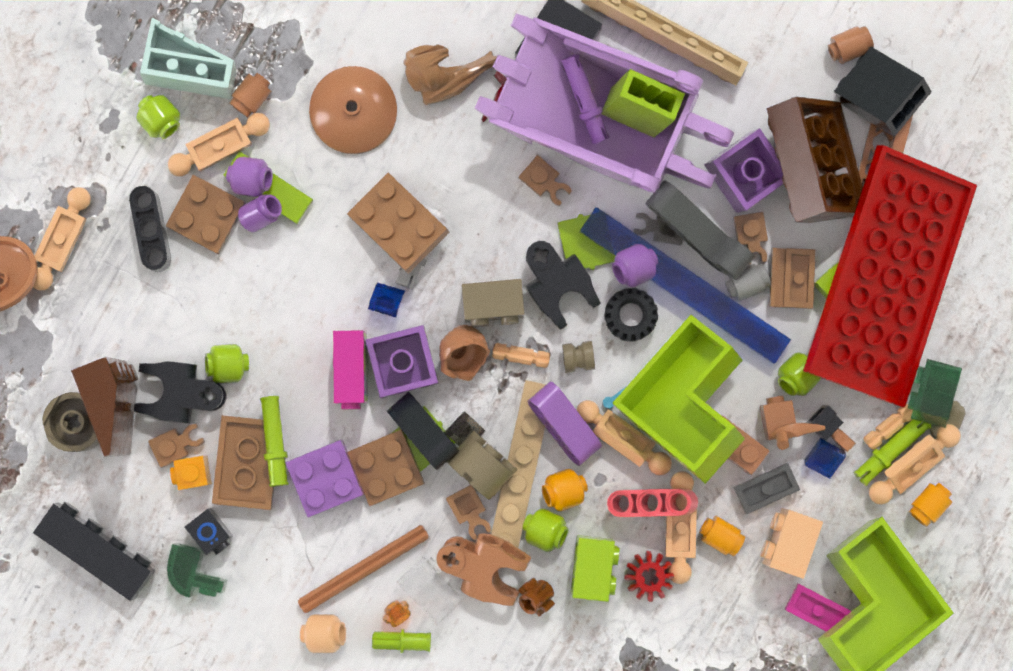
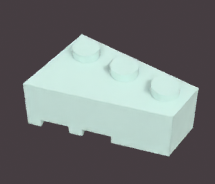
M152 18L140 70L144 84L231 99L237 73L234 60L202 43L199 44L185 37V34L177 30L174 31Z

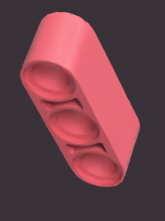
M685 488L619 490L609 496L607 506L610 513L617 517L683 516L692 514L697 509L698 498L695 492ZM680 494H683L687 499V506L684 510H680L676 504V499ZM651 495L656 496L658 500V507L654 511L647 504L648 498ZM622 496H626L629 500V507L625 512L619 506V500Z

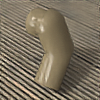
M951 401L946 405L947 416L945 422L929 429L934 439L937 438L939 428L945 424H951L960 429L966 413L965 408L958 401Z

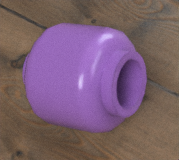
M238 157L233 165L228 167L226 179L235 194L259 197L270 189L273 173L272 169L268 167V164L263 159Z
M634 244L616 254L612 264L613 273L619 283L626 284L629 287H636L654 278L658 258L652 249H647L642 244Z

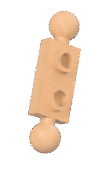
M254 113L249 116L246 124L242 126L237 117L185 144L189 154L176 153L169 158V171L175 176H185L191 170V165L196 164L201 172L252 145L248 136H262L268 132L270 128L269 119L262 113Z
M73 188L67 195L68 209L58 206L35 254L36 261L42 263L38 267L37 278L33 286L36 290L43 291L48 289L53 283L52 269L54 268L62 272L87 220L78 215L91 202V196L84 188Z
M590 400L582 401L577 406L576 410L587 424L594 423L596 425L593 433L640 467L644 461H647L650 471L659 476L665 475L670 471L672 467L671 458L664 452H653L652 449L656 443L615 413L607 409L604 415H601L598 405Z
M945 424L939 428L936 439L929 434L923 440L916 443L910 451L895 461L884 472L888 478L886 481H877L871 485L869 489L871 500L876 504L882 505L891 500L894 489L902 494L945 457L942 451L944 447L951 448L959 443L961 438L959 429L954 425Z
M680 471L672 476L670 486L672 489L685 488L692 490L694 480L689 473ZM680 494L676 499L677 507L680 510H684L687 506V499L683 494ZM697 509L689 515L666 516L665 557H674V562L668 569V573L674 574V578L671 580L676 584L686 583L692 575L691 567L686 562V558H696Z

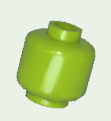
M148 95L139 102L138 107L140 109L136 114V120L149 136L166 139L177 131L180 126V112L166 96L157 95L153 97Z
M237 344L212 346L210 352L205 353L206 376L211 377L215 383L239 382L243 377L244 371H249L248 354H243L240 346Z
M800 352L792 354L778 370V384L791 396L807 395L821 380L820 377L803 372L808 354Z
M543 508L537 510L533 515L528 514L522 526V529L526 531L525 539L527 543L545 552H551L555 548L560 549L566 540L569 530L565 526L566 522L562 516Z

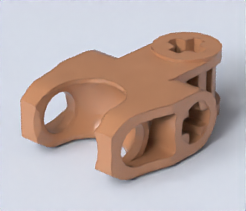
M485 533L478 535L476 543L459 536L451 537L445 542L436 557L437 565L442 571L463 579L461 591L464 594L482 602L513 606L517 601L519 592L500 579L498 569L506 567L517 571H525L531 560L528 554L516 548L510 542Z

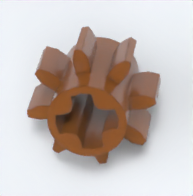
M532 578L518 589L519 593L522 594L519 597V605L528 614L536 613L540 617L555 605L551 600L554 596V590L545 580L536 581L535 578Z

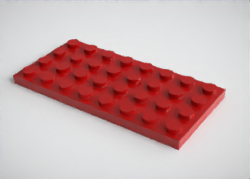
M885 145L876 146L803 372L895 406L906 407L977 188L976 184Z

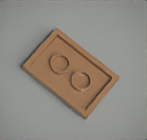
M389 172L347 213L408 274L450 233Z
M221 416L212 504L272 510L274 487H269L268 462L264 460V454L267 453L263 420Z

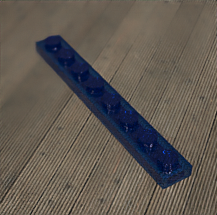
M595 207L579 232L613 256L634 244H642L647 249H652L657 255L658 264L656 265V275L650 281L772 364L777 362L791 341L789 337L599 208Z

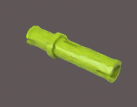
M279 396L261 397L267 453L264 454V460L268 462L269 487L289 485L285 459L288 458V452L284 451Z
M918 413L883 447L872 451V456L853 472L857 478H861L859 481L867 486L882 470L892 466V461L932 427L928 421H924L926 418Z

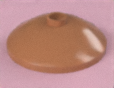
M359 66L342 67L327 74L317 84L310 100V120L318 137L330 148L347 154L365 153L381 145L391 134L397 119V102L390 85L378 73ZM350 102H355L358 107L356 111L349 112L347 105Z
M0 236V311L19 303L31 291L38 273L37 261L32 250L24 242L7 236Z

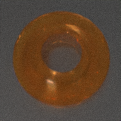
M393 601L384 609L383 621L386 624L390 623L392 627L399 626L411 615V611L408 609L409 604L406 601Z

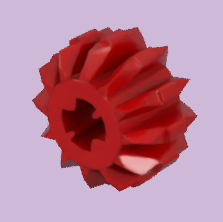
M651 551L645 552L646 561H643L639 554L634 555L635 560L639 564L637 567L629 562L626 565L627 568L634 571V574H625L624 579L635 580L627 589L631 592L640 587L636 593V598L639 600L643 597L645 591L647 592L649 602H653L654 591H656L661 599L664 598L665 595L660 588L664 586L671 590L673 587L670 583L665 582V578L672 579L674 574L664 572V570L670 568L671 562L666 561L659 565L663 555L658 553L654 561H652ZM649 568L655 569L653 573L657 577L655 582L650 580V584L644 583L645 578L642 576L644 570L649 572Z

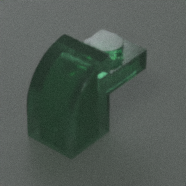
M174 543L168 558L167 575L171 585L178 593L190 598L194 595L195 587L199 588L200 594L216 597L217 592H225L227 579L199 573L204 552L200 548Z

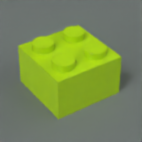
M577 535L570 593L572 598L609 602V595H615L616 577L611 574L612 565H618L620 547L615 546L613 539Z

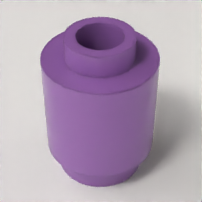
M260 195L240 207L238 212L239 221L246 230L257 232L275 222L282 212V207L275 196Z

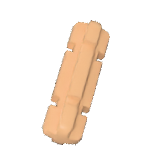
M501 343L494 344L492 352L494 359L504 360L506 358L510 362L526 365L533 363L537 367L543 368L549 365L550 353L534 352V349L512 345L511 347H506L507 344Z
M906 404L905 408L900 407L897 410L898 413L890 415L875 428L876 431H871L864 436L863 439L870 449L879 447L883 443L882 440L889 439L905 426L903 423L910 422L916 417V413L910 405Z

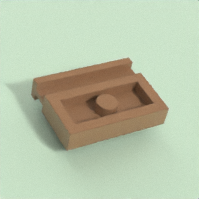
M771 249L769 307L813 309L815 249Z

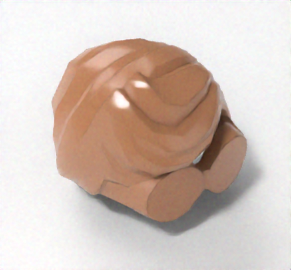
M460 325L444 336L439 347L441 372L451 378L458 377L466 381L474 378L490 353L484 335L477 328L470 325Z

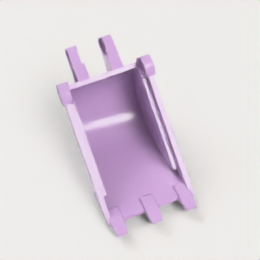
M520 14L515 15L511 27L525 36L515 60L498 55L493 65L494 69L507 77L497 102L480 96L474 108L489 119L488 122L531 145L532 142L538 143L596 172L649 192L655 193L656 189H659L665 173L705 188H711L716 174H710L697 168L691 161L674 154L683 133L722 147H728L734 135V132L730 129L692 113L699 97L698 92L703 83L702 78L684 70H678L676 73L535 17L531 19ZM579 54L597 106H601L602 109L611 87L630 69L685 93L675 121L653 138L601 114L610 138L592 144L585 122L580 120L579 113L581 111L561 60L571 55Z

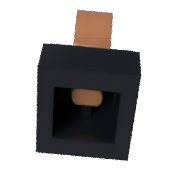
M822 405L806 422L825 426V431H817L815 433L822 440H827L831 436L843 451L848 452L856 444L839 429L844 422L829 405Z

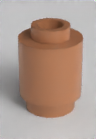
M856 26L830 38L831 44L828 45L831 58L834 61L838 60L841 64L864 55L870 47L874 48L872 36L866 26L861 28Z
M248 73L231 95L233 99L229 104L248 118L251 113H256L272 92L268 88L271 83L258 73L254 77Z

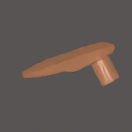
M791 423L777 428L769 436L776 439L779 449L785 450L789 447V438L800 437L817 431H825V426L810 423Z

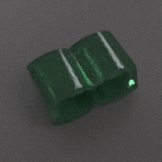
M927 359L925 367L919 366L914 382L920 384L918 393L912 391L907 407L913 410L911 419L946 428L962 368Z

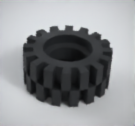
M625 288L616 292L609 299L605 307L604 320L606 321L607 328L615 337L623 341H637L645 338L654 330L658 320V307L653 297L649 296L646 291L639 290L638 288ZM628 303L636 304L642 310V320L636 326H627L620 319V310Z

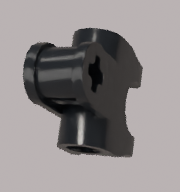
M537 241L529 246L526 252V261L536 279L525 285L538 308L553 321L559 330L567 326L566 320L559 309V301L563 294L570 291L578 292L592 308L601 304L592 285L590 275L575 254L562 261L554 247L546 241ZM539 249L541 252L546 250L548 252L545 258L547 262L544 264L541 261L535 262L533 260L536 255L534 250Z
M170 361L139 363L138 372L157 376L163 383L164 391L162 397L154 403H135L134 412L146 414L163 421L190 423L192 409L216 411L222 408L226 402L227 393L220 383L196 379V364ZM211 388V392L216 394V399L210 400L209 404L208 399L204 398V393H208Z

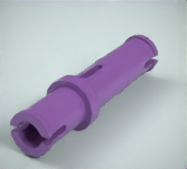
M574 54L562 59L561 63L564 66L581 111L579 113L580 120L585 122L591 143L596 144L605 141L610 136L600 114L603 112L602 108L597 106L579 58L580 56L579 54Z

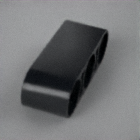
M138 186L131 191L129 203L140 259L146 268L154 272H162L170 266L171 253L160 198L151 188ZM144 193H149L152 197L150 205L140 208L138 205L139 197ZM149 222H155L157 232L151 237H146L144 226ZM160 250L163 254V260L159 265L152 266L149 261L150 254L153 251Z
M409 391L387 410V413L436 470L459 452V449Z

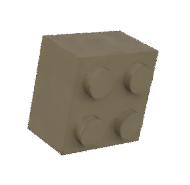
M521 279L462 284L465 323H471L472 327L489 326V321L501 320V325L519 324V318H524Z

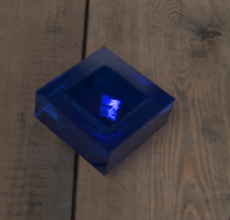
M377 282L368 309L396 318L405 290Z
M820 438L804 459L805 466L830 479L846 458V452Z

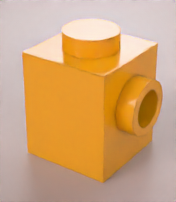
M207 455L174 460V467H170L172 484H177L178 490L212 484Z

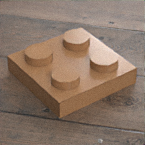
M192 175L165 226L219 254L239 217L240 207L245 205L246 202Z
M402 430L347 452L369 506L425 484L405 433Z

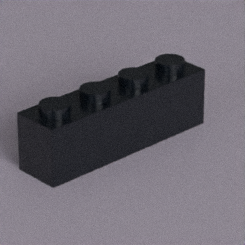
M65 501L63 504L53 503L33 533L129 601L136 599L155 571L150 566L152 561L141 553L137 552L134 555L125 548L128 545L114 535L111 538L101 532L103 527L90 518L85 521L77 515L79 510Z

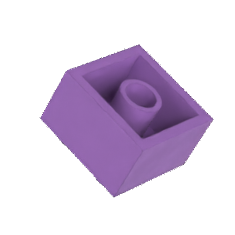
M760 128L749 132L704 164L710 174H716L714 181L736 213L746 211L783 185V172L780 161L776 157L774 148Z
M424 325L365 340L380 398L439 384Z
M343 440L336 441L285 462L307 518L364 495Z

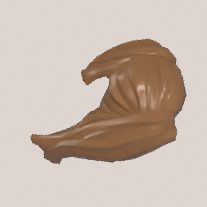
M439 44L434 46L423 45L407 51L403 64L406 66L405 74L408 83L414 91L421 92L423 103L430 105L461 94L480 74L493 67L497 56H493L492 51H489L485 56L471 63L446 68L439 66L438 63L449 57V50Z

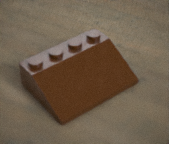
M796 96L766 108L768 126L773 133L776 145L775 154L780 161L783 172L782 182L788 192L790 200L789 209L795 222L814 223L854 217L863 186L841 102Z
M103 357L71 370L104 457L131 454L135 414L134 404L136 403L137 393L135 381L138 380L134 366L132 364L128 365L127 361Z

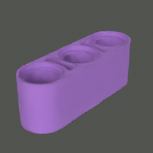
M553 382L547 383L527 401L548 432L576 465L581 466L602 447L597 436L561 389Z

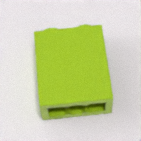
M630 69L611 87L601 114L655 138L675 121L685 93Z

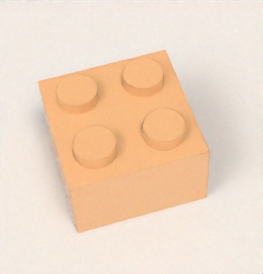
M781 508L780 513L775 512L770 525V529L774 530L771 540H765L760 557L764 558L762 564L804 579L823 521Z

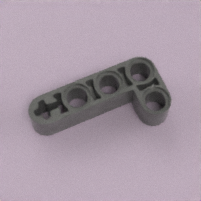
M663 180L659 189H656L655 193L646 201L645 204L706 262L721 273L737 280L755 258V255L748 248L728 237L680 190L668 181Z

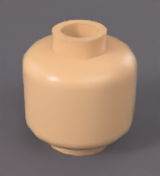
M314 614L307 619L305 625L301 626L300 639L312 653H335L346 641V627L344 622H341L336 615Z

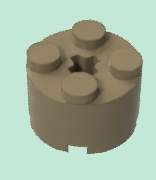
M65 393L50 401L45 408L42 421L46 437L53 446L67 452L88 451L99 444L80 393ZM79 416L80 427L72 428L74 423L70 421L71 418Z
M473 430L458 447L459 452L448 460L447 463L461 477L465 478L472 487L490 500L518 469L505 458L500 461L504 456L488 443L483 446L486 441Z

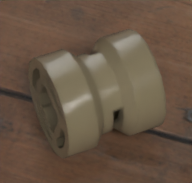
M592 341L582 342L577 347L572 343L562 344L565 373L575 372L577 367L583 368L586 371L595 370Z

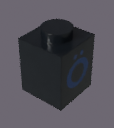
M212 508L206 509L184 527L205 555L214 552L215 555L221 553L230 545L227 540L233 536Z

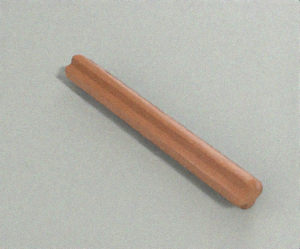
M419 525L298 600L300 608L304 613H308L429 538L426 529Z

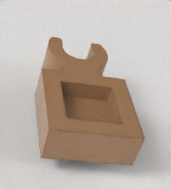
M538 155L518 177L540 197L547 191L550 194L552 203L557 206L562 204L556 197L558 190H564L569 195L572 192L567 184L555 181L560 173Z
M758 212L734 216L737 241L742 245H746L752 253H758L761 257V263H765L767 261V253L760 246L761 242L768 241L764 213Z
M197 424L188 425L181 435L174 428L148 441L160 468L173 463L174 460H179L189 455L185 448L186 446H200L205 442L204 438H200L197 441H193L190 438L191 431L198 428Z
M469 485L446 498L459 524L468 521L470 524L468 531L473 540L477 539V535L474 532L475 526L483 525L488 533L491 531L488 521L481 519L479 516L486 509L474 487Z

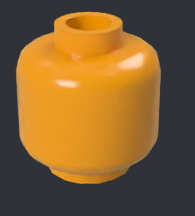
M565 469L547 476L545 485H542L541 490L547 506L562 512L582 504L585 496L584 492L588 491V486L583 475L578 476L574 470Z

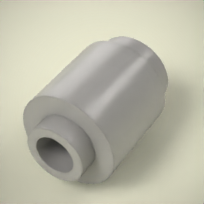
M751 264L746 267L737 280L728 276L729 280L725 282L730 297H736L738 301L766 290L765 287L771 285L769 275L763 264L757 266Z

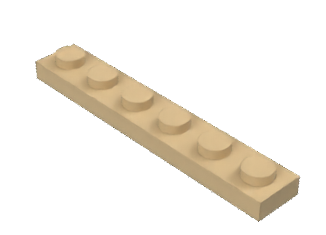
M634 0L581 1L592 10L601 12L614 19L618 24L638 32L645 39L662 45L671 53L686 58L695 66L704 68L717 75L721 80L730 82L735 86L749 63Z
M525 380L508 461L518 470L501 488L491 535L510 542L516 548L519 547L522 526L526 516L545 426L532 411L527 401L546 384Z

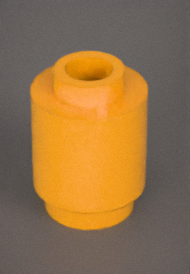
M929 483L911 504L913 507L909 513L923 526L928 527L930 523L934 524L953 503L949 498L952 493L940 483L936 486Z
M717 515L713 519L708 517L699 531L702 534L701 541L724 555L730 554L733 557L739 552L746 536L741 534L740 529Z

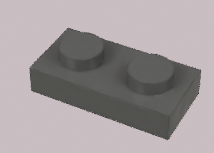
M788 463L733 487L745 514L756 511L800 490Z

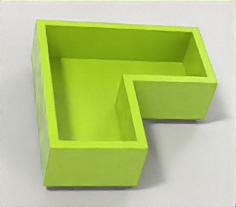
M690 315L613 401V405L633 424L706 484L745 440L734 425L706 403L743 360L731 345L693 315Z
M883 517L868 521L826 555L861 602L859 606L818 638L821 645L841 671H885L954 614Z

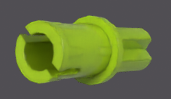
M401 629V632L375 631L372 635V647L374 649L400 650V653H404V650L430 652L431 632L411 633L405 632L404 629Z

